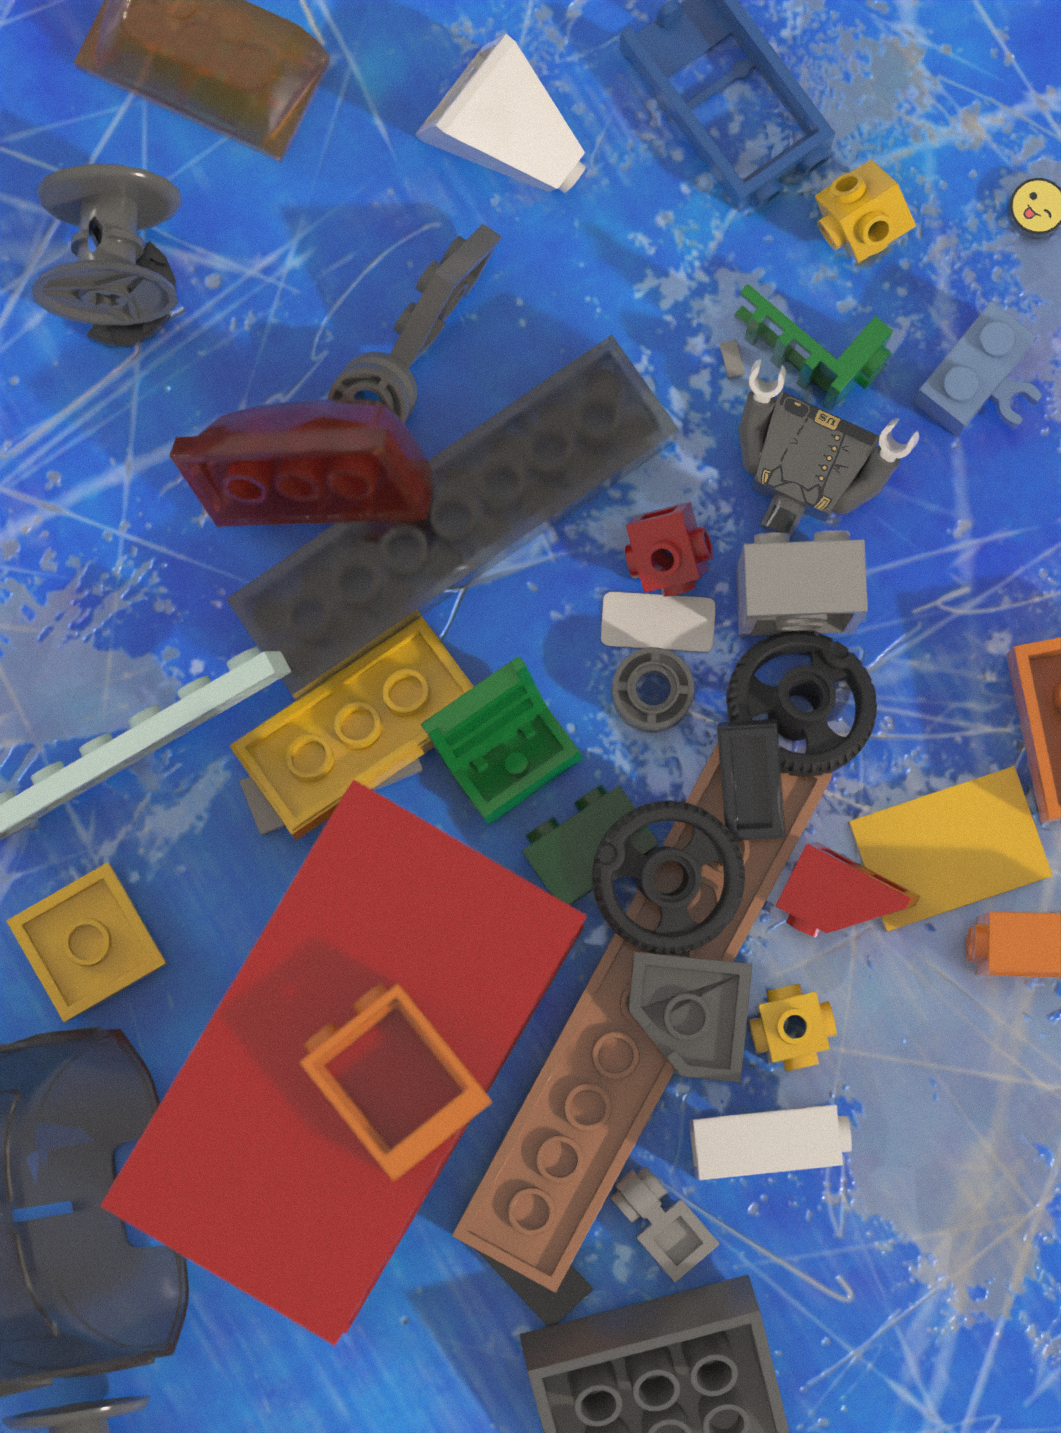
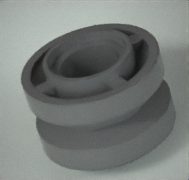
M366 352L354 357L344 367L329 390L327 400L328 411L333 423L345 436L359 443L378 444L391 439L400 431L415 408L418 396L415 378L401 360L390 354ZM362 390H370L376 393L381 398L383 405L378 406L370 403L364 397Z
M657 647L643 648L627 656L617 668L612 684V701L619 717L633 729L645 733L663 732L680 723L689 711L694 696L693 676L684 660L667 649ZM646 676H658L667 683L669 697L659 705H648L639 699L636 693L637 683Z

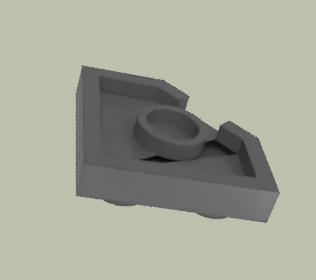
M482 224L467 240L458 236L444 254L441 262L439 263L434 260L427 267L415 288L422 293L418 303L411 302L393 328L400 336L390 355L401 360L409 368L433 344L446 325L444 320L452 313L463 295L465 297L468 295L481 276L502 236Z
M634 952L628 1012L681 1077L741 1083L752 964Z

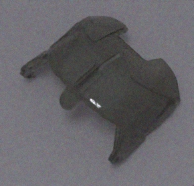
M100 1027L46 1032L13 1043L0 1045V1397L53 1384V1378L95 1376L154 1364V1359L174 1355L181 1334L189 1300L186 1257L166 1245L148 1247L132 1245L127 1237L125 1221L100 1207L117 1178L116 1150L125 1143L139 1140L160 1106L158 1093L150 1071L121 1029L101 1030ZM67 1201L72 1202L73 1212L14 1222L13 1211Z

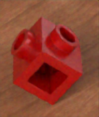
M691 502L635 515L626 525L631 543L625 546L627 566L633 579H641L644 593L661 589L663 596L668 597L696 588L695 580L700 579L708 570L707 561L713 560V549L706 527H697Z

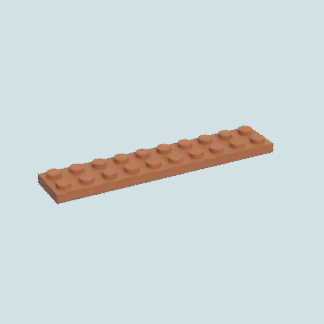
M717 743L685 803L703 808L725 825L719 746ZM789 773L782 774L786 836L785 838L736 841L745 867L744 892L734 918L715 939L687 952L662 954L638 948L625 941L615 932L452 1234L453 1237L556 1293L675 1071L673 1066L628 1012L634 952L733 962L833 776L832 773H824L823 775L813 777L790 776ZM675 821L662 846L674 847L679 850L683 849L691 840L693 826ZM676 861L663 862L656 868L653 877L656 889L660 893H671L680 887L683 881V870ZM710 862L700 868V889L695 898L686 904L690 917L698 924L712 912L721 896L724 883L722 862ZM638 889L626 914L636 924L654 931L660 922L661 909L659 905L647 899Z

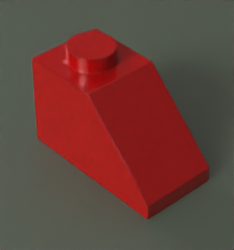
M815 842L806 843L775 907L789 913L786 923L805 934L817 937L820 930L825 933H832L915 907L920 895Z

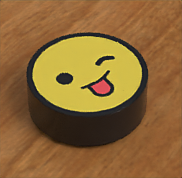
M1032 178L1024 181L1015 189L1008 204V217L1015 230L1026 237L1039 239L1053 234L1061 226V188L1056 183L1045 178Z

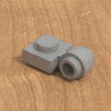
M646 1166L638 1173L632 1169L615 1184L618 1190L610 1198L632 1223L641 1216L643 1219H648L651 1222L636 1238L675 1283L720 1244L681 1197L667 1210L662 1208L663 1204L660 1200L668 1194V1191Z

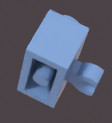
M991 300L919 389L913 403L957 437L960 436L989 399L996 404L997 414L1001 421L1012 428H1017L1023 421V418L1011 409L1010 399L1015 396H1023L1030 403L1036 405L1042 395L1033 384L1026 381L1013 382L1007 376L1030 349L1037 335Z

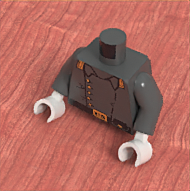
M762 359L754 362L751 369L749 385L752 391L747 395L738 427L742 463L745 470L755 477L752 489L772 498L760 523V527L769 533H788L791 540L803 513L825 522L831 513L847 515L879 495L900 463L899 458L907 456L918 443L919 433L916 431L907 444H900L892 437V429L900 420L899 418L892 419L883 429L880 436L791 396L781 391L786 378L785 367L781 365L776 381L765 382L758 375Z

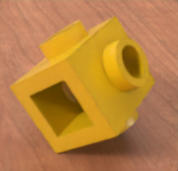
M872 159L852 172L839 176L829 187L814 196L823 215V218L817 221L823 237L832 249L836 251L841 247L844 248L858 263L871 255L883 251L889 243L916 227L898 183Z
M800 983L766 991L769 1003L755 1006L758 1018L748 1020L756 1054L766 1052L768 1063L783 1061L785 1072L819 1064L817 1052L829 1050L828 1037L837 1036L830 1002L819 1003L817 992L803 994ZM792 1015L802 1018L806 1026L804 1034L797 1039L787 1036L783 1028L785 1020Z

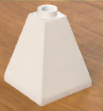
M507 34L481 48L415 134L424 143L546 192L560 189L563 193H566L586 169V166L579 161L585 154L584 150L519 46Z

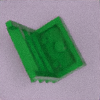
M749 284L739 294L756 308L751 313L742 305L734 315L747 326L744 339L754 346L761 338L774 349L770 361L776 367L780 368L787 360L800 371L796 384L803 390H806L813 382L826 393L827 396L823 407L830 413L834 411L856 384L866 390L887 365L886 361L892 354L886 346L893 330L876 316L842 355L836 359ZM770 321L783 331L780 336L769 328ZM796 344L810 354L807 359L795 350Z
M520 656L514 658L420 724L434 745L435 750L442 758L444 765L487 825L496 821L584 759L574 742L548 709L526 664Z

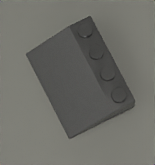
M749 1275L519 1334L527 1372L544 1433H789L761 1312Z

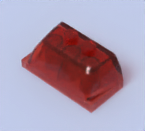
M309 400L252 406L220 416L197 436L176 437L170 453V458L216 527L426 520L432 501V470L421 446L409 428L389 405L380 401Z

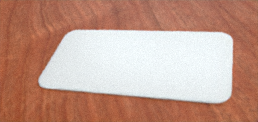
M608 592L603 598L601 641L607 646L657 647L667 650L708 652L713 647L716 605L711 598L664 597L657 594Z

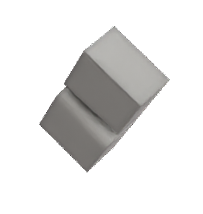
M737 340L720 343L719 347L728 380L745 376Z

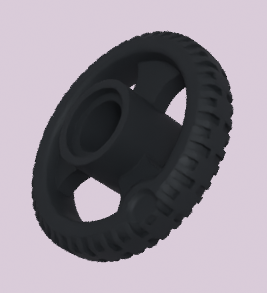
M785 631L764 638L753 645L742 656L728 684L726 704L729 722L750 721L758 714L768 713L769 719H777L778 734L790 740H805L806 753L792 752L779 747L782 774L789 773L790 776L813 777L840 769L853 760L863 749L875 725L877 697L874 684L871 683L872 679L867 669L862 666V662L854 653L848 651L849 649L838 641H832L833 638L823 634L816 635L814 632ZM787 654L810 656L811 666H799L791 669L783 676L778 687L766 685L754 675L761 666L778 656ZM844 680L848 683L855 702L854 722L846 737L836 734L826 722L836 701V689L833 683ZM800 695L807 698L813 705L814 711L804 712L798 710L791 703L789 696Z
M657 801L644 804L629 811L609 828L595 854L592 868V886L597 906L603 918L621 938L646 951L676 954L694 950L707 944L721 934L730 924L742 901L745 887V867L735 838L718 818L693 804L680 801ZM676 821L693 826L691 840L681 850L662 846L654 848L643 855L633 847L629 839L630 836L641 828L657 822ZM676 861L683 870L682 884L674 892L660 893L654 885V872L663 862ZM710 862H722L724 883L721 896L712 912L698 924L690 917L686 904L695 898L700 889V868ZM621 877L636 878L642 894L660 906L661 918L654 931L636 924L623 911L615 895L614 880Z

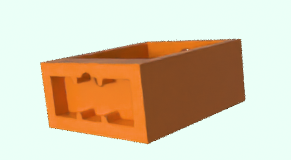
M989 911L976 917V924L973 927H967L966 961L976 962V975L1061 978V913Z
M380 983L352 1005L359 1015L339 1030L331 1022L304 1044V1047L310 1054L299 1063L391 1179L395 1181L493 1101L403 988L397 984L388 991ZM398 1008L464 1092L394 1149H391L325 1065Z

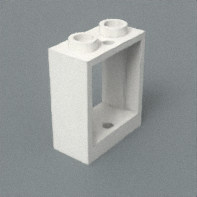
M837 1105L689 1120L694 1175L698 1180L843 1165L842 1153L852 1152L848 1116H838Z

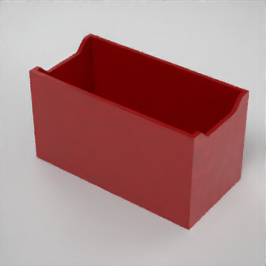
M353 779L100 1207L335 1346L342 1334L348 1332L471 1120L398 1179L393 1181L299 1063L310 1054L304 1047V1044L331 1022L340 1030L359 1014L352 1005L378 984L382 983L388 991L399 984L487 1094L584 928L583 922L587 916ZM398 1008L325 1065L391 1149H394L464 1092Z

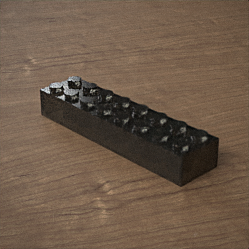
M610 335L229 596L226 600L261 652L281 651L292 672L280 679L296 701L675 443L679 429L613 335Z

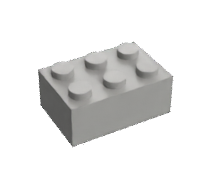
M834 530L814 533V541L790 542V534L763 533L754 536L753 544H744L735 568L738 637L771 636L785 631L814 632V634L855 632L868 612L865 540H850L849 531Z

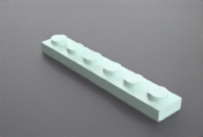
M254 647L238 654L226 663L230 671L212 682L208 676L192 681L177 691L180 701L164 710L157 704L137 713L128 720L131 729L114 739L110 733H106L87 742L79 748L82 758L64 767L62 761H59L39 770L30 777L34 785L20 794L16 795L13 789L1 793L0 841L291 673L292 671L281 651H264L261 653L258 647Z

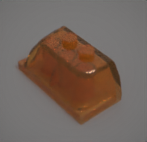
M104 0L74 64L77 69L282 163L331 61L330 56L322 45L301 26L245 0Z

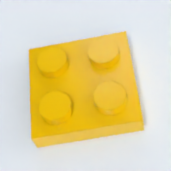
M109 862L6 920L65 1023L168 964Z

